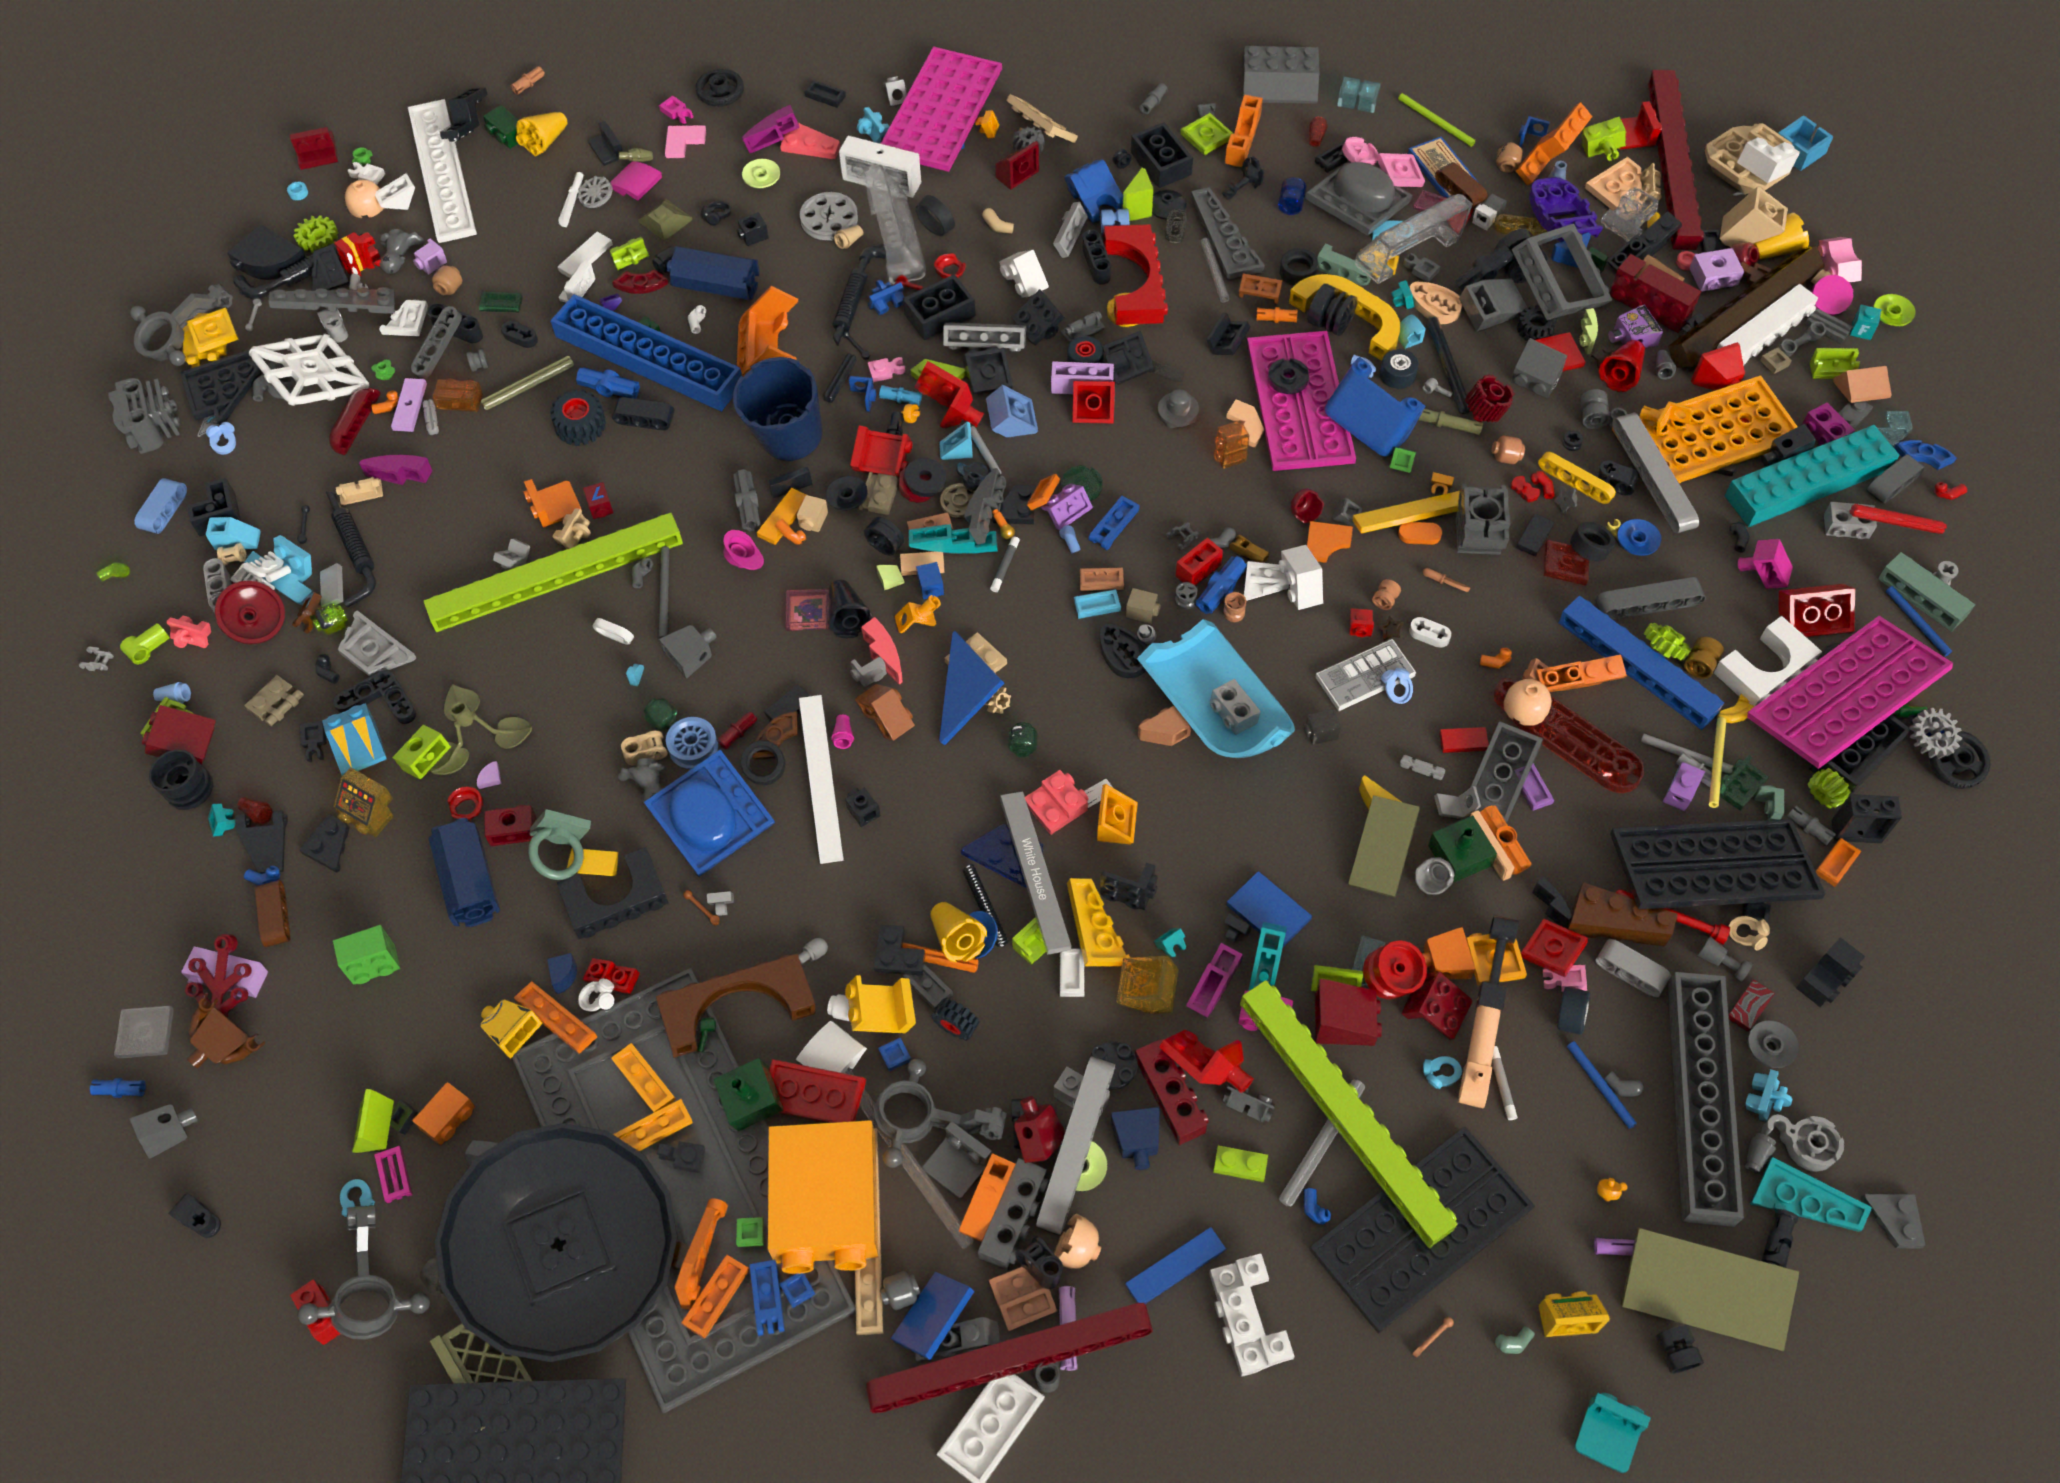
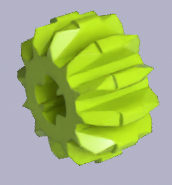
M1829 768L1816 772L1808 783V787L1811 789L1810 793L1815 796V799L1821 805H1825L1829 809L1841 806L1851 793L1850 789H1848L1849 784L1843 780L1844 777H1840L1837 771L1833 772Z

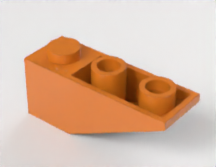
M992 1153L958 1232L978 1241H983L1014 1170L1015 1163Z

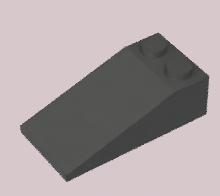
M1499 721L1471 787H1476L1481 807L1476 811L1479 810L1480 812L1488 806L1496 805L1506 823L1508 822L1542 745L1543 738ZM1526 766L1525 770L1519 772L1522 776L1519 780L1514 770ZM1471 795L1466 801V805L1469 808L1473 804V797Z

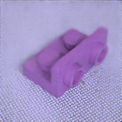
M1074 484L1064 486L1060 493L1052 495L1047 504L1041 506L1042 510L1049 512L1058 530L1065 525H1069L1093 508L1084 487Z

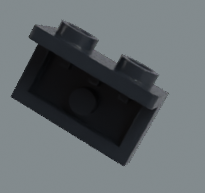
M1222 313L1207 337V343L1213 355H1234L1250 329L1248 321H1230L1228 314Z

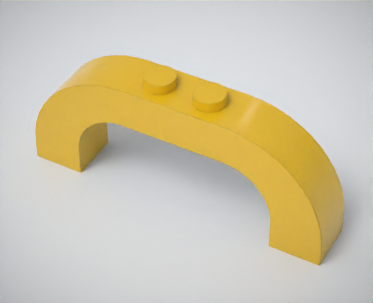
M1321 274L1307 277L1291 289L1289 303L1304 313L1310 308L1313 298L1324 283L1338 288L1339 295L1342 292H1347L1349 296H1356L1358 301L1354 314L1371 323L1378 330V333L1371 339L1369 354L1382 361L1387 352L1396 349L1400 333V321L1396 312L1386 302L1366 291L1361 286L1340 276Z

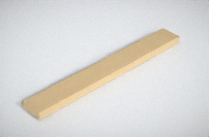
M874 1128L876 1136L878 1257L866 1258V1267L855 1270L857 1335L883 1334V1300L880 1293L882 1289L877 1128Z

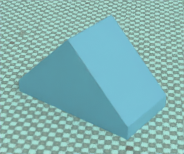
M969 422L964 423L939 442L941 459L973 458L971 426Z

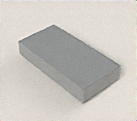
M337 563L320 571L321 607L326 610L343 602L342 566Z

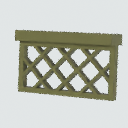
M460 1324L442 1337L438 1335L430 1340L453 1384L479 1383L481 1376L493 1378L494 1382H499V1380L511 1382L533 1381L518 1356L511 1355L512 1357L506 1356L507 1354L503 1353L501 1355L488 1353L490 1344L487 1342L483 1352L470 1350L473 1338L476 1335L466 1330L463 1324ZM460 1333L469 1335L465 1349L455 1348L451 1339ZM458 1353H463L462 1359ZM468 1355L481 1356L478 1371L467 1370L465 1365ZM486 1358L500 1360L496 1374L483 1372ZM505 1361L516 1363L517 1368L514 1377L501 1375ZM520 1372L523 1375L524 1379L519 1378ZM471 1375H476L475 1381L473 1380Z

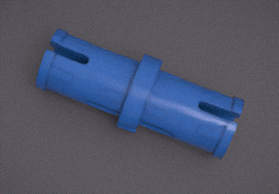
M115 1078L114 1080L94 1079L91 1084H96V1086L90 1085V1093L93 1096L112 1095L114 1098L143 1096L145 1092L140 1090L146 1091V1083L144 1080L126 1081L122 1080L123 1078Z

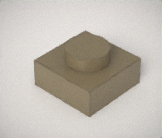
M1776 348L1762 355L1760 361L1775 374L1790 366L1792 360L1783 351Z

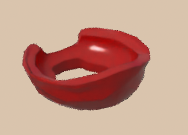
M950 253L939 256L935 260L934 266L936 273L945 279L951 276L943 272L946 266L953 264L958 266L959 269L955 276L959 278L964 273L966 264L960 262L955 254Z
M461 787L453 791L448 797L451 816L455 819L467 818L468 820L478 816L483 807V798L479 791L473 787ZM465 800L475 802L476 807L472 813L466 815L456 813V807Z

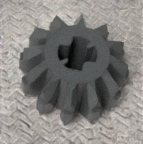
M1027 126L1025 129L1020 128L1019 131L1015 132L1013 146L1015 151L1037 141L1039 143V153H1041L1045 144V138L1041 130Z

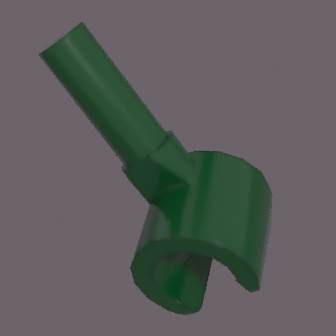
M704 1018L701 1020V1039L698 1052L704 1051L708 1032L716 1031V1020L714 1018Z

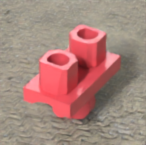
M184 615L179 619L170 617L167 620V624L170 626V638L174 639L176 647L184 648L187 644L206 648L209 645L207 637L211 633V627L208 622L201 621L198 625H195L190 617Z

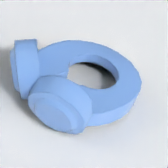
M223 422L219 427L211 425L207 428L206 434L210 438V446L216 453L226 455L234 450L236 438L233 434L235 428L232 424ZM221 434L229 440L225 446L217 445Z
M1396 668L1395 671L1390 669L1381 676V680L1385 683L1387 696L1391 701L1398 704L1408 702L1413 694V685L1409 678L1410 672L1404 668ZM1399 677L1400 684L1405 687V693L1400 697L1394 694L1395 679Z

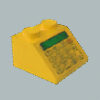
M1585 1291L1572 1293L1571 1297H1561V1294H1550L1545 1296V1299L1538 1305L1545 1337L1598 1333L1610 1320L1596 1294L1588 1295Z

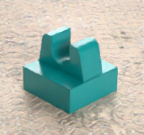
M1407 281L1399 282V289L1391 293L1395 307L1405 305L1407 310L1413 308V295Z
M212 804L208 821L213 836H223L224 831L235 828V819H227L232 818L233 809L223 808L222 804Z
M1171 928L1153 941L1157 948L1162 949L1169 957L1176 956L1173 951L1174 945H1177L1180 950L1186 949L1183 939L1185 934L1181 928Z

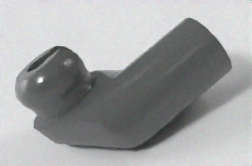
M263 374L253 382V400L257 402L263 400V392L267 389Z
M1226 527L1219 538L1209 539L1220 548H1227L1236 538V531L1232 527Z
M643 558V560L633 566L632 586L634 588L643 587V577L651 571L653 566L651 559Z
M1613 1071L1604 1079L1622 1097L1638 1096L1644 1088L1640 1080L1622 1081Z

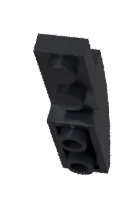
M1667 211L1640 236L1636 234L1607 260V263L1617 271L1630 254L1641 260H1644L1647 254L1653 256L1667 244V239L1682 227V223Z

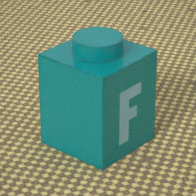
M1860 305L1852 321L1853 328L1850 336L1871 340L1879 325L1881 309Z

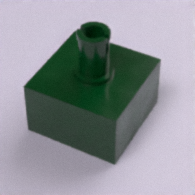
M1474 816L1433 832L1428 844L1435 857H1441L1450 863L1455 875L1453 883L1493 866L1498 854Z
M760 1058L713 1079L728 1122L738 1132L784 1110L769 1068Z

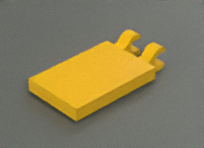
M198 313L193 319L209 313ZM188 324L183 328V353L186 356L188 365L191 364V368L201 366L200 360L208 358V361L213 362L221 359L220 356L227 355L226 344L199 353Z

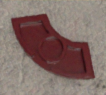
M655 269L644 274H632L626 271L612 282L613 287L632 294L653 292L669 284L668 279Z

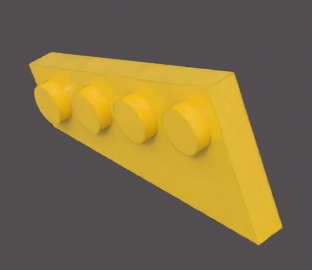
M1070 878L1067 882L1084 965L1127 966V963H1129L1128 966H1130L1132 960L1129 954L1126 955L1122 946L1124 944L1112 927L1114 923L1110 915L1107 916L1103 909L1104 903L1092 879Z

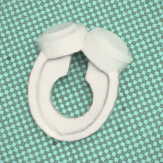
M600 979L599 982L587 984L579 994L578 1002L580 1007L589 1012L597 1011L600 1008L610 1009L614 1004V997L611 995L614 989L613 983L608 979ZM591 992L601 993L594 1003H589Z

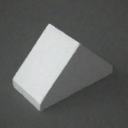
M406 173L376 191L375 197L382 208L408 210L415 187Z

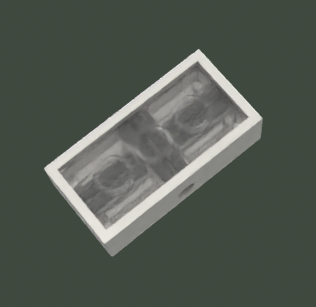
M847 136L839 150L843 180L911 198L914 197L921 184L918 153L852 136Z

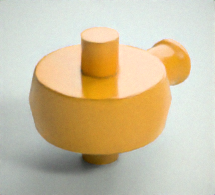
M906 404L904 410L901 411L906 423H915L917 416H920V411H917L919 409L917 404Z
M1613 1178L1603 1179L1597 1185V1193L1605 1201L1617 1200L1620 1198L1622 1191L1627 1190L1625 1182L1618 1183Z

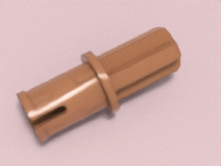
M537 66L528 74L524 73L510 87L516 95H519L526 88L532 87L533 83L542 78L545 73L541 67Z

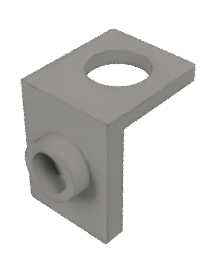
M898 76L887 78L888 82H884L883 87L887 89L890 106L902 104L907 96L904 79H898ZM895 89L902 91L903 95L900 100H894L892 97V92Z
M1474 786L1459 797L1439 793L1434 796L1439 815L1444 817L1465 819L1481 807L1477 789ZM1471 795L1473 797V804L1468 808L1466 801Z

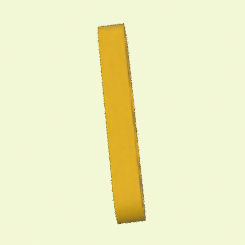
M1545 452L1538 461L1539 467L1543 471L1602 504H1608L1616 494L1615 489L1610 484L1555 453Z

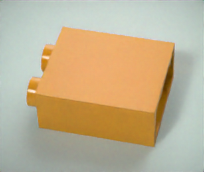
M872 1120L769 1127L768 1250L772 1259L776 1260L777 1264L782 1263L783 1272L791 1274L811 1272L814 1269V1261L834 1260L835 1268L839 1270H859L866 1267V1258L878 1257L876 1136Z

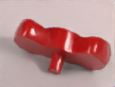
M1518 476L1512 480L1511 489L1520 494L1527 502H1534L1540 496V489L1532 488L1531 484L1525 481L1524 476Z

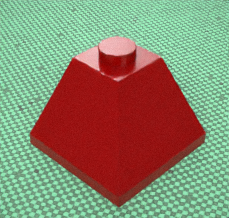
M1736 342L1702 354L1691 383L1714 391L1740 383L1745 374L1740 344Z

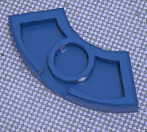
M1922 440L1902 441L1894 447L1901 457L1909 454L1918 462L1927 463L1936 470L1954 463L1957 459L1947 449L1937 444L1922 443Z

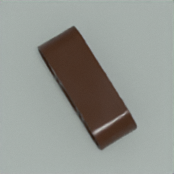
M1451 162L1436 171L1435 178L1437 183L1465 208L1472 209L1487 199L1485 188L1455 162Z
M277 880L255 886L259 934L263 946L266 948L289 942L291 940L286 893L282 881Z

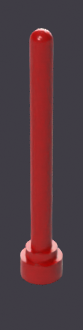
M1624 890L1616 891L1617 894L1634 899L1633 894ZM1662 908L1677 913V922L1709 934V937H1712L1722 945L1728 939L1730 933L1729 926L1721 923L1719 925H1711L1670 908Z

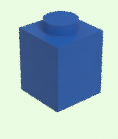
M934 562L916 566L917 579L923 599H927L931 595L936 597L944 595L943 581L938 563Z

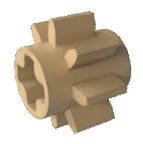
M1001 687L985 703L988 706V712L1003 714V709L1010 707L1011 695L1005 693L1006 688Z

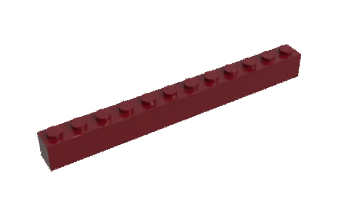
M1652 70L1648 89L1651 106L1655 109L1657 120L1662 126L1661 134H1659L1657 139V149L1666 208L1670 214L1682 223V227L1671 236L1673 250H1697L1699 242L1703 240L1704 232L1700 228L1701 216L1698 215L1697 189L1693 185L1694 173L1691 172L1692 159H1689L1688 133L1685 132V118L1682 117L1683 105L1680 104L1679 79L1676 78L1675 70Z

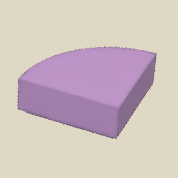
M497 761L488 764L481 770L477 778L478 789L502 784Z

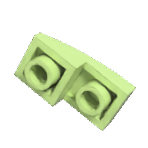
M1594 308L1586 309L1584 317L1581 319L1583 333L1580 335V345L1584 347L1587 355L1592 352L1598 332V322Z

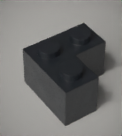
M226 478L205 483L208 500L187 505L190 523L199 537L206 535L209 518L232 517L241 521L235 492Z
M1840 937L1804 977L1796 989L1819 1007L1826 1001L1831 1004L1840 994L1837 988L1840 985L1845 988L1863 968L1860 962L1865 956Z

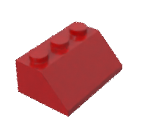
M1845 584L1779 590L1780 617L1783 616L1805 637L1854 632L1855 588Z

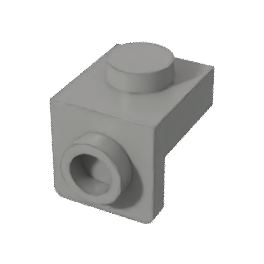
M515 538L511 539L508 550L495 552L493 561L500 563L502 568L509 570L525 565L530 546Z
M881 657L876 658L863 667L855 659L851 661L852 670H850L853 679L856 682L860 681L864 687L881 680L887 674L885 662Z

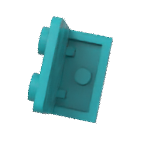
M1597 1393L1590 1399L1574 1448L1578 1453L1620 1473H1625L1629 1469L1640 1433L1648 1427L1651 1417L1644 1415V1411L1636 1406H1625L1617 1402L1618 1399L1611 1394Z

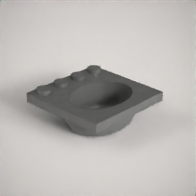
M1348 161L1306 193L1305 199L1360 232L1369 235L1410 203L1413 195L1398 186H1394L1389 175L1380 168L1363 162Z

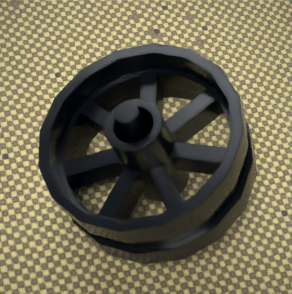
M875 517L864 530V535L872 547L888 556L894 555L904 543V536L898 527L883 517Z

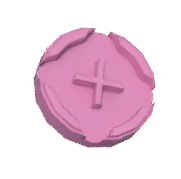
M1350 137L1342 147L1344 155L1351 162H1363L1373 166L1377 163L1379 155L1377 149L1371 143H1368V145L1364 143L1362 138Z

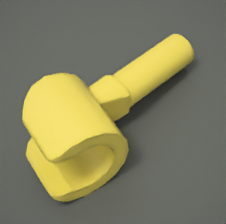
M1615 519L1614 526L1608 522L1606 529L1617 538L1621 522Z

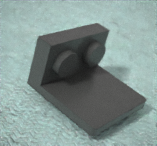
M951 1121L945 1128V1140L922 1166V1170L956 1197L962 1199L984 1172L992 1151Z

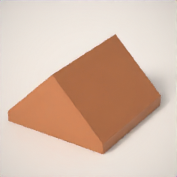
M1887 366L1848 370L1833 378V383L1850 403L1891 398Z

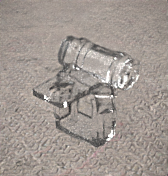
M1638 187L1630 189L1620 198L1619 205L1614 211L1609 210L1602 216L1601 224L1628 242L1636 234L1640 236L1643 233L1640 227L1657 212L1658 200Z

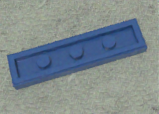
M1210 1227L1126 1282L1125 1286L1136 1303L1146 1304L1225 1252L1226 1248Z

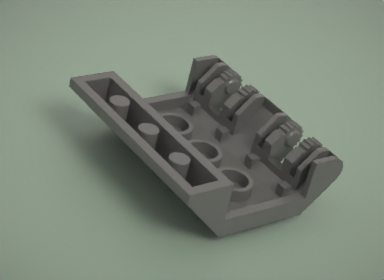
M1243 47V97L1244 95L1263 98L1262 103L1317 104L1319 87L1318 47Z

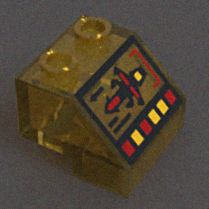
M350 767L341 777L334 802V808L338 812L337 817L348 825L349 823L354 824L355 828L362 834L367 835L369 833L374 837H377L394 817L387 807L393 799L387 788Z

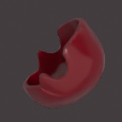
M1308 488L1297 492L1290 502L1292 514L1303 523L1317 520L1324 507V501L1318 496V493Z

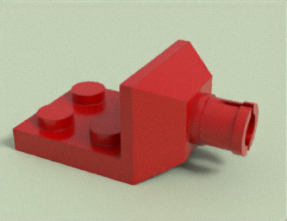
M927 361L914 388L949 408L940 427L956 426L964 420L977 428L984 413L970 405L973 398L968 384Z
M1185 1029L1164 1039L1159 1046L1161 1050L1201 1084L1221 1085L1227 1081L1242 1094L1254 1080L1252 1076H1249L1240 1067L1244 1058L1242 1042L1238 1039L1214 1052L1212 1049L1205 1047L1194 1033Z

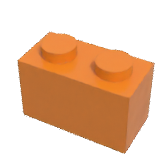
M447 1082L412 1121L423 1133L441 1146L445 1141L452 1138L455 1129L462 1121H466L471 1116L475 1106L467 1096Z

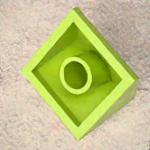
M1141 168L1123 192V209L1129 210V221L1152 217L1153 186L1144 168Z
M371 1089L365 1090L360 1104L352 1153L386 1149L394 1100Z

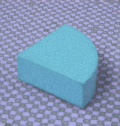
M634 664L628 668L626 675L630 685H639L644 670L643 665Z

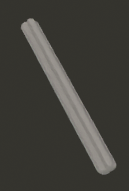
M1358 1079L1352 1080L1351 1084L1357 1090L1359 1098L1365 1089V1085ZM1329 1119L1280 1195L1279 1200L1285 1206H1293L1338 1133V1130Z

